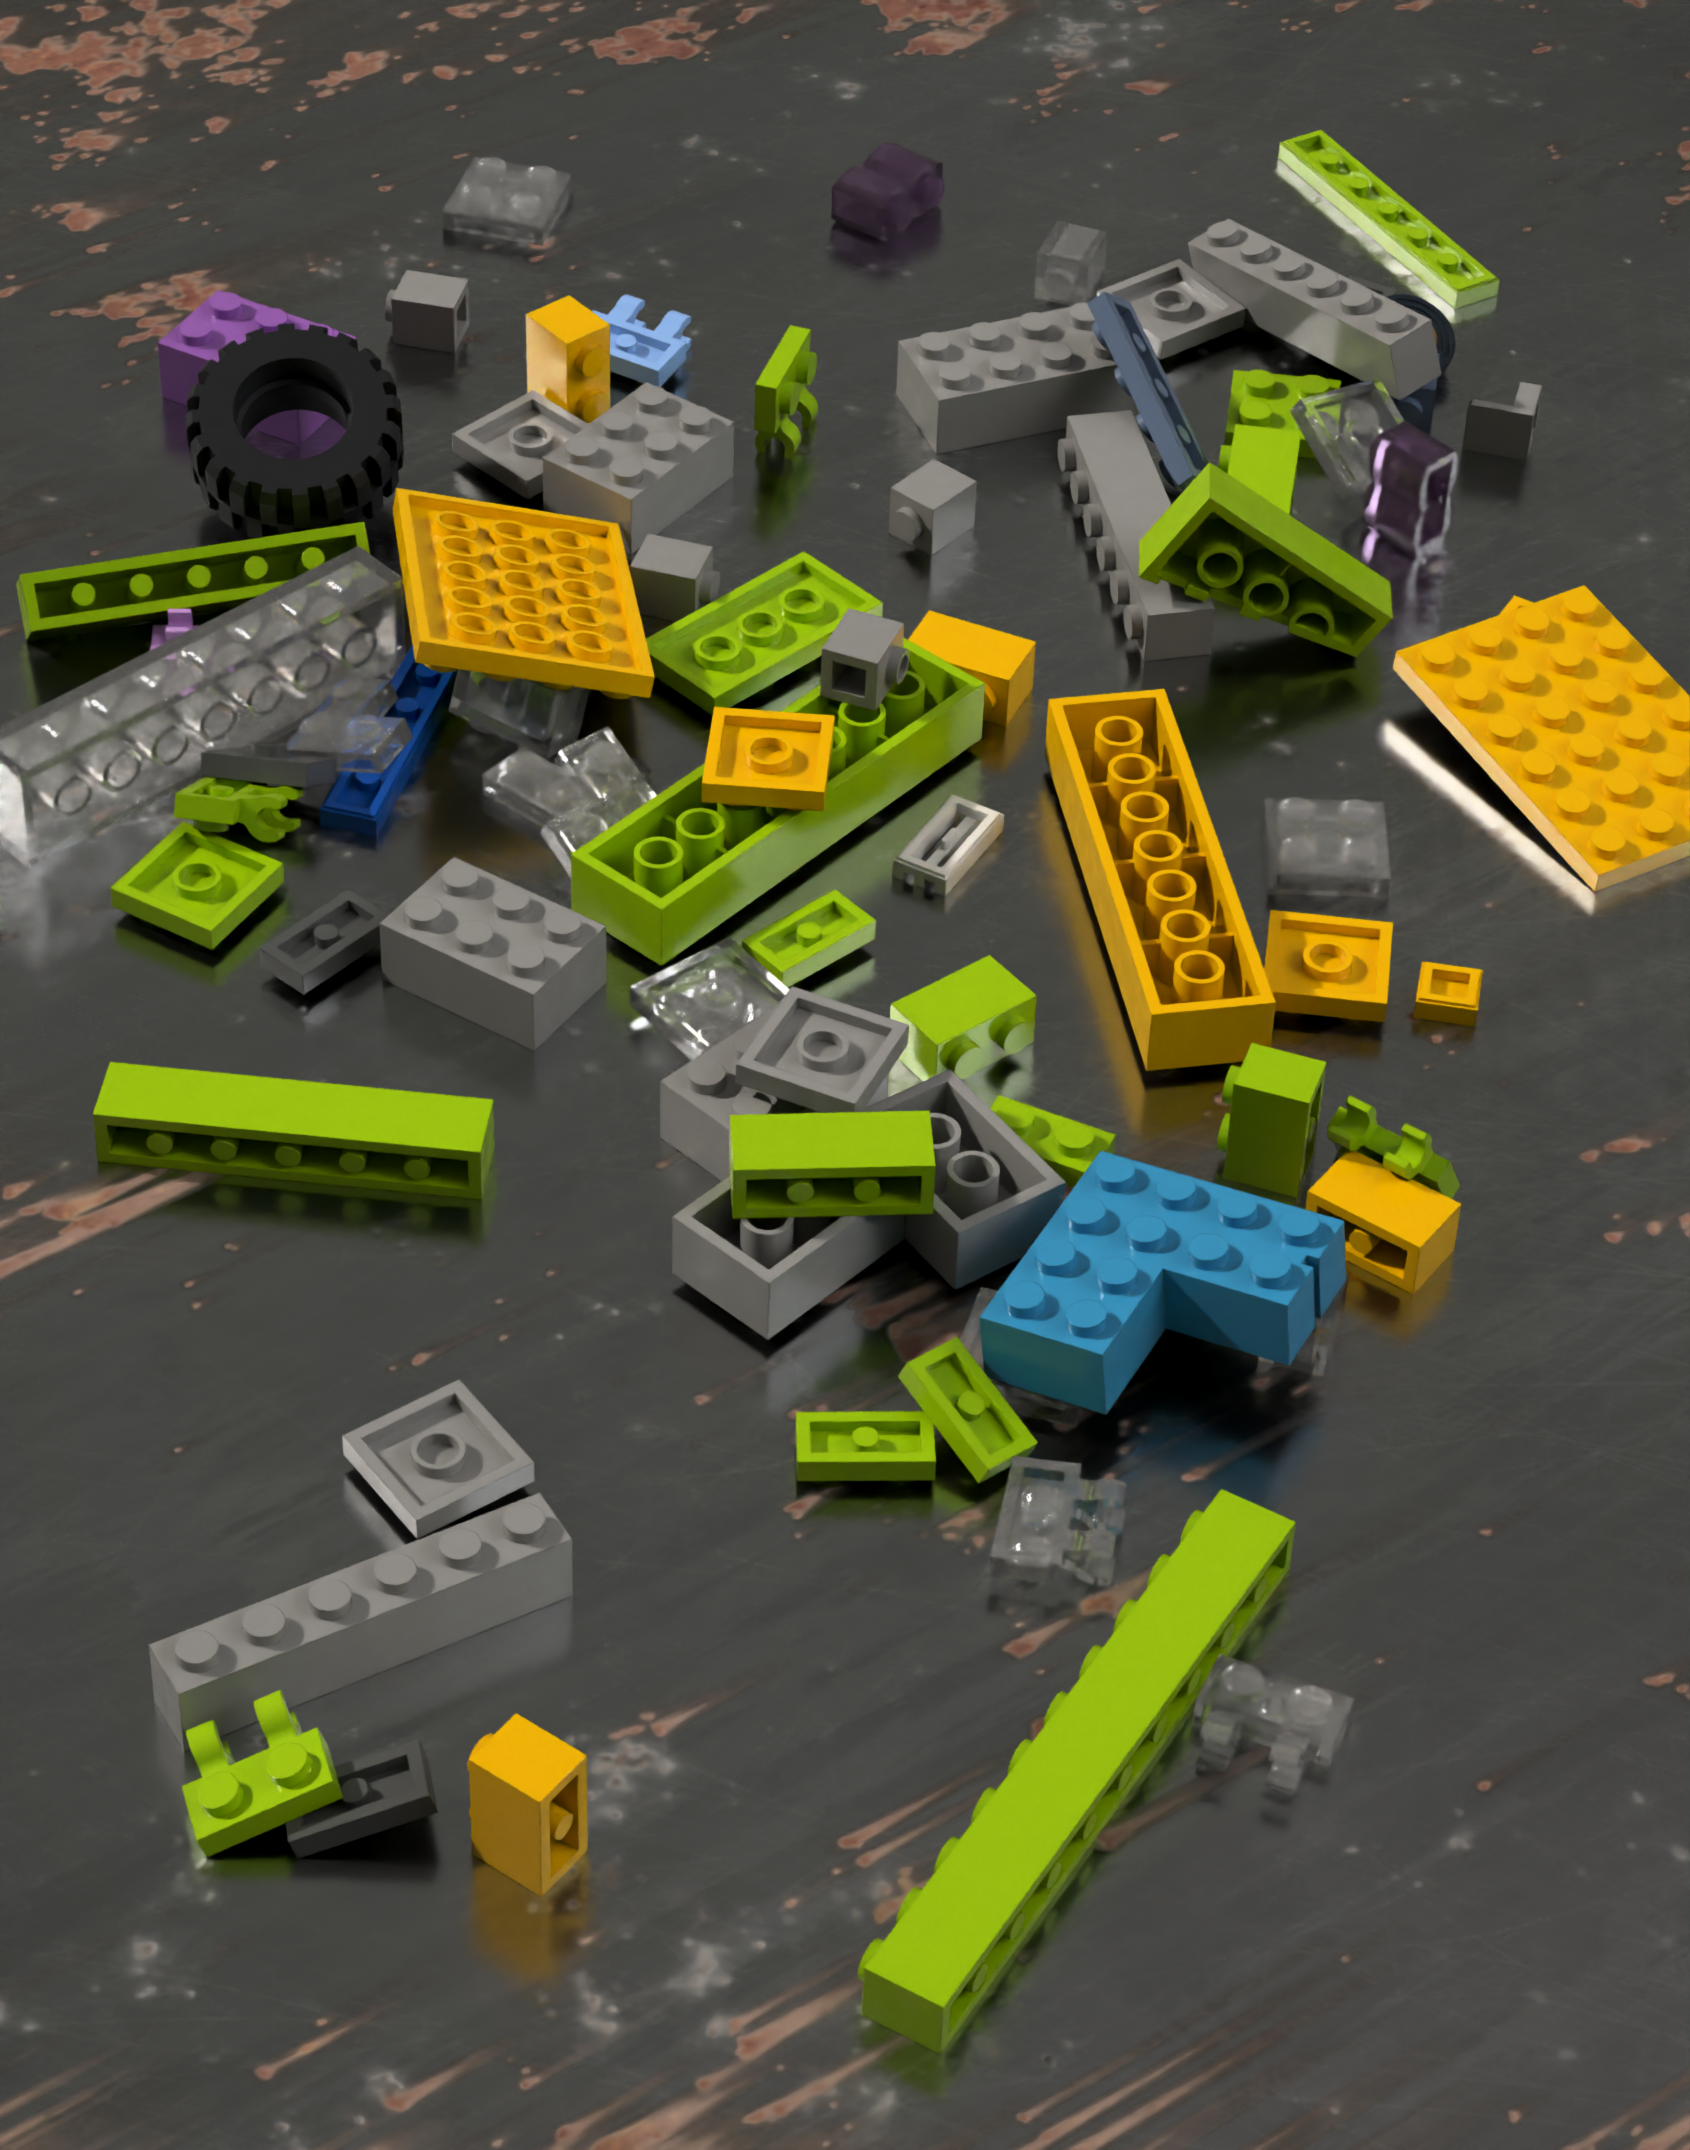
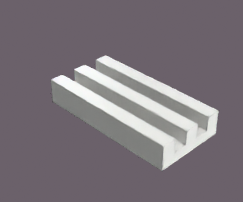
M952 794L893 859L892 876L903 880L910 873L914 875V885L925 888L929 882L935 883L934 893L945 897L1003 832L1004 814ZM961 814L966 815L956 828H951L942 838V844L927 861L921 860Z

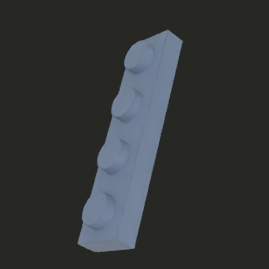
M1102 292L1087 303L1096 321L1092 325L1093 332L1100 344L1112 354L1118 367L1114 370L1116 380L1124 392L1133 398L1140 412L1136 419L1141 431L1151 442L1155 443L1162 458L1159 461L1162 475L1172 487L1185 490L1208 464L1206 456L1131 303L1107 292Z

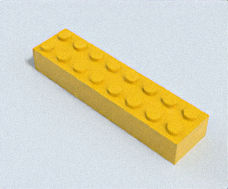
M1165 689L1048 699L1044 755L1146 1071L1243 1062L1251 1043L1271 1048L1276 1001Z

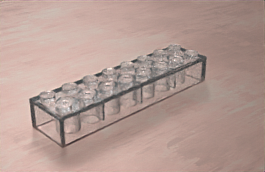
M357 546L0 726V846L27 868H31L205 777L200 776L201 752L228 747L251 749V742L273 741L392 679L406 656L403 578Z

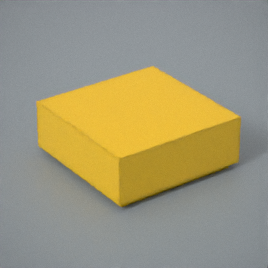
M1422 961L1413 1018L1475 1027L1483 970Z

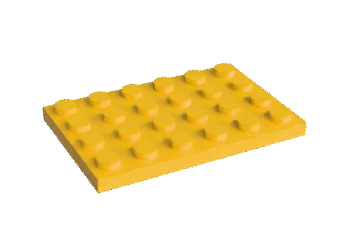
M396 488L392 511L415 663H422L432 670L444 673L454 672L457 669L481 672L485 676L497 681L507 682L513 681L516 678L540 681L547 687L556 690H571L574 687L599 690L602 694L615 699H628L632 696L650 698L655 675L619 523Z
M1585 585L1396 651L1392 669L1593 892L1690 856V696Z

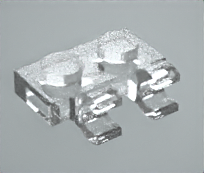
M1013 1456L990 1555V1576L1060 1584L1063 1569L1071 1571L1079 1580L1089 1585H1112L1116 1567V1559L1112 1558L1116 1535L1122 1534L1126 1517V1508H1123L1126 1483L1115 1479H1081V1464ZM1074 1518L1082 1520L1092 1530H1071Z
M1219 1654L1195 1701L1193 1722L1203 1725L1200 1738L1205 1739L1197 1756L1196 1763L1224 1772L1241 1737L1272 1748L1269 1761L1273 1762V1765L1266 1778L1265 1787L1293 1795L1308 1760L1330 1766L1351 1721L1355 1698Z

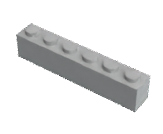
M1229 218L1213 224L1205 233L1188 242L1193 269L1245 307V320L1398 400L1405 398L1441 376L1431 319Z
M1132 410L1067 416L1066 438L1059 439L1058 441L1059 466L1062 472H1069L1071 495L1074 504H1081L1083 507L1086 535L1088 538L1095 537L1097 542L1096 550L1099 568L1101 571L1109 572L1111 597L1115 605H1122L1124 610V628L1127 638L1129 640H1136L1144 661L1210 655L1215 607L1211 598L1208 597L1207 601L1204 602L1185 595L1183 587L1160 580L1159 584H1155L1139 578V541L1171 506V502Z
M537 1493L149 1644L154 1702L182 1749L186 1751L190 1749L186 1730L213 1719L221 1737L256 1723L259 1720L253 1701L273 1692L281 1690L287 1708L291 1709L573 1596L572 1538L541 1493Z

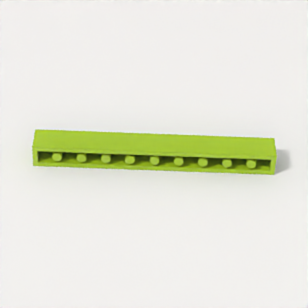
M1223 1489L1218 1492L1204 1512L1197 1509L1191 1514L1183 1529L1180 1545L1171 1556L1162 1554L1158 1558L1148 1578L1147 1589L1138 1601L1129 1599L1123 1605L1115 1621L1113 1634L1103 1647L1096 1644L1090 1649L1081 1666L1077 1683L1069 1693L1060 1691L1055 1696L1045 1715L1042 1730L1033 1741L1024 1739L1019 1744L1010 1761L1007 1777L997 1790L989 1787L983 1792L975 1806L971 1825L960 1839L953 1836L945 1843L937 1858L933 1876L923 1889L919 1887L912 1888L902 1902L895 1927L885 1940L876 1938L866 1949L857 1972V1978L863 1981L861 2015L938 2054L943 2052L1290 1570L1296 1526L1295 1521Z

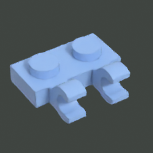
M628 294L623 295L608 315L593 310V313L610 324L611 372L643 384L647 382L661 387L686 360V352L692 345V339L683 336L682 333L690 324L691 316L671 310L664 316L654 331L647 329L645 322L636 319L639 311L645 306V300Z

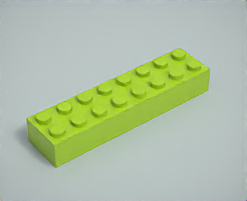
M903 638V648L908 649L910 652L906 675L900 684L894 683L876 711L820 696L821 684L780 711L835 716L834 738L824 811H793L785 808L746 805L729 806L726 804L701 802L704 763L571 854V910L605 925L607 933L657 964L664 965L981 740L985 683Z

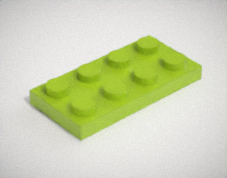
M803 551L646 638L654 675L713 715L714 707L730 708L822 656V647L848 609L882 617L883 602Z

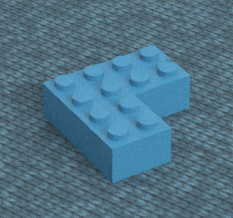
M1100 1151L980 1315L984 1372L990 1379L1107 1415L1165 1329L1290 1366L1314 1330L1315 1317L1321 1319L1346 1281L1344 1221Z

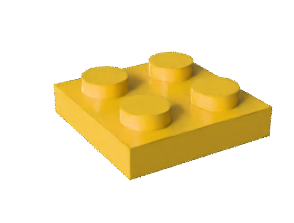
M714 707L702 778L701 802L726 804L729 806L746 805L785 808L793 811H824L834 738L835 716Z
M1270 910L1264 970L1276 1001L1275 1011L1339 1017L1349 1020L1385 1022L1393 923Z

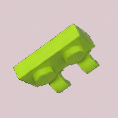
M790 325L755 384L754 430L759 431L755 438V447L758 453L764 454L771 443V439L777 438L785 446V458L792 459L801 443V433L798 427L788 418V415H793L798 410L802 415V428L809 429L818 413L817 400L805 388V385L812 383L817 368V354L810 352L811 329Z
M204 777L175 793L174 817L193 820L194 829L209 832L229 831L230 825L240 822L247 827V830L255 839L266 843L276 842L285 837V833L292 832L301 827V819L287 818L281 814L279 809L287 806L288 799L297 800L302 797L304 789L295 786H268L267 783Z
M1349 1096L1345 1101L1348 1110L1339 1106L1327 1126V1136L1337 1149L1336 1156L1338 1159L1347 1150L1357 1151L1383 1164L1384 1168L1406 1179H1413L1451 1199L1460 1187L1451 1161L1433 1152L1430 1134L1405 1123L1401 1128V1133L1403 1134V1137L1379 1126L1376 1121L1375 1107L1353 1096Z
M281 1690L253 1701L257 1718L270 1748L236 1763L228 1742H221L217 1725L213 1719L186 1730L187 1740L202 1778L183 1785L182 1790L195 1839L206 1857L343 1798L327 1742L318 1727L302 1733L298 1718L294 1712L289 1713Z

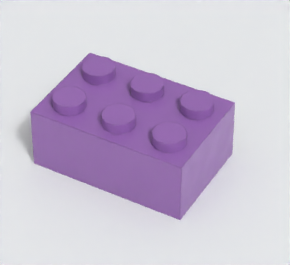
M217 290L158 342L162 397L187 406L190 389L193 385L199 383L198 373L205 363L211 359L218 362V350L233 340L238 345L245 342L246 333L263 328L264 333L278 331V324L294 323L295 329L308 330L309 324L328 328V335L337 337L339 332H344L332 329L325 324H317L288 314L278 308H271L241 298L234 293ZM344 333V334H346V335H348V336H350V337H352V338H354V339L356 340V337H355V336H352V335H350V334ZM289 410L267 417L258 423L253 430L300 446L330 417L309 410Z

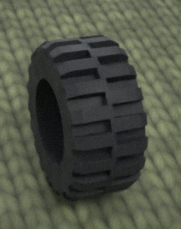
M294 323L278 324V331L264 333L263 328L246 333V341L239 345L235 340L229 342L218 350V362L211 359L205 363L198 373L199 383L191 387L188 395V413L185 415L191 469L195 483L200 485L201 496L209 508L216 511L220 509L222 521L233 529H239L242 525H245L249 537L261 538L359 523L360 517L365 516L367 519H371L384 507L383 496L387 498L393 494L399 482L398 471L403 467L402 412L400 399L397 398L396 384L390 372L382 369L381 360L370 349L364 348L359 352L357 340L340 332L337 337L330 336L326 327L309 324L308 330L295 329ZM289 410H309L324 414L338 422L346 430L343 437L330 449L313 457L295 460L268 456L253 448L245 440L248 433L262 420Z

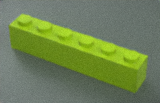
M365 522L25 573L20 574L16 588L26 641L167 620L168 609H192V615L365 589L375 579Z
M117 1062L109 1063L93 1112L97 1162L480 1200L483 1198L495 1147L493 1099Z

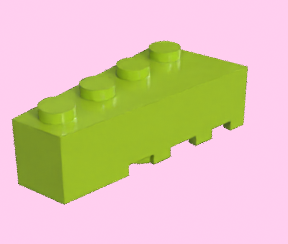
M1211 462L1205 466L1139 541V578L1155 584H1159L1160 580L1183 587L1185 595L1204 602L1210 597L1238 608V614L1258 622L1262 617L1288 626V632L1354 657H1357L1393 619L1390 581Z

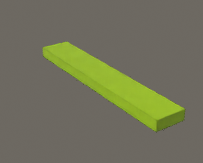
M1318 130L1280 142L1278 158L1454 309L1498 295L1500 280L1325 132Z

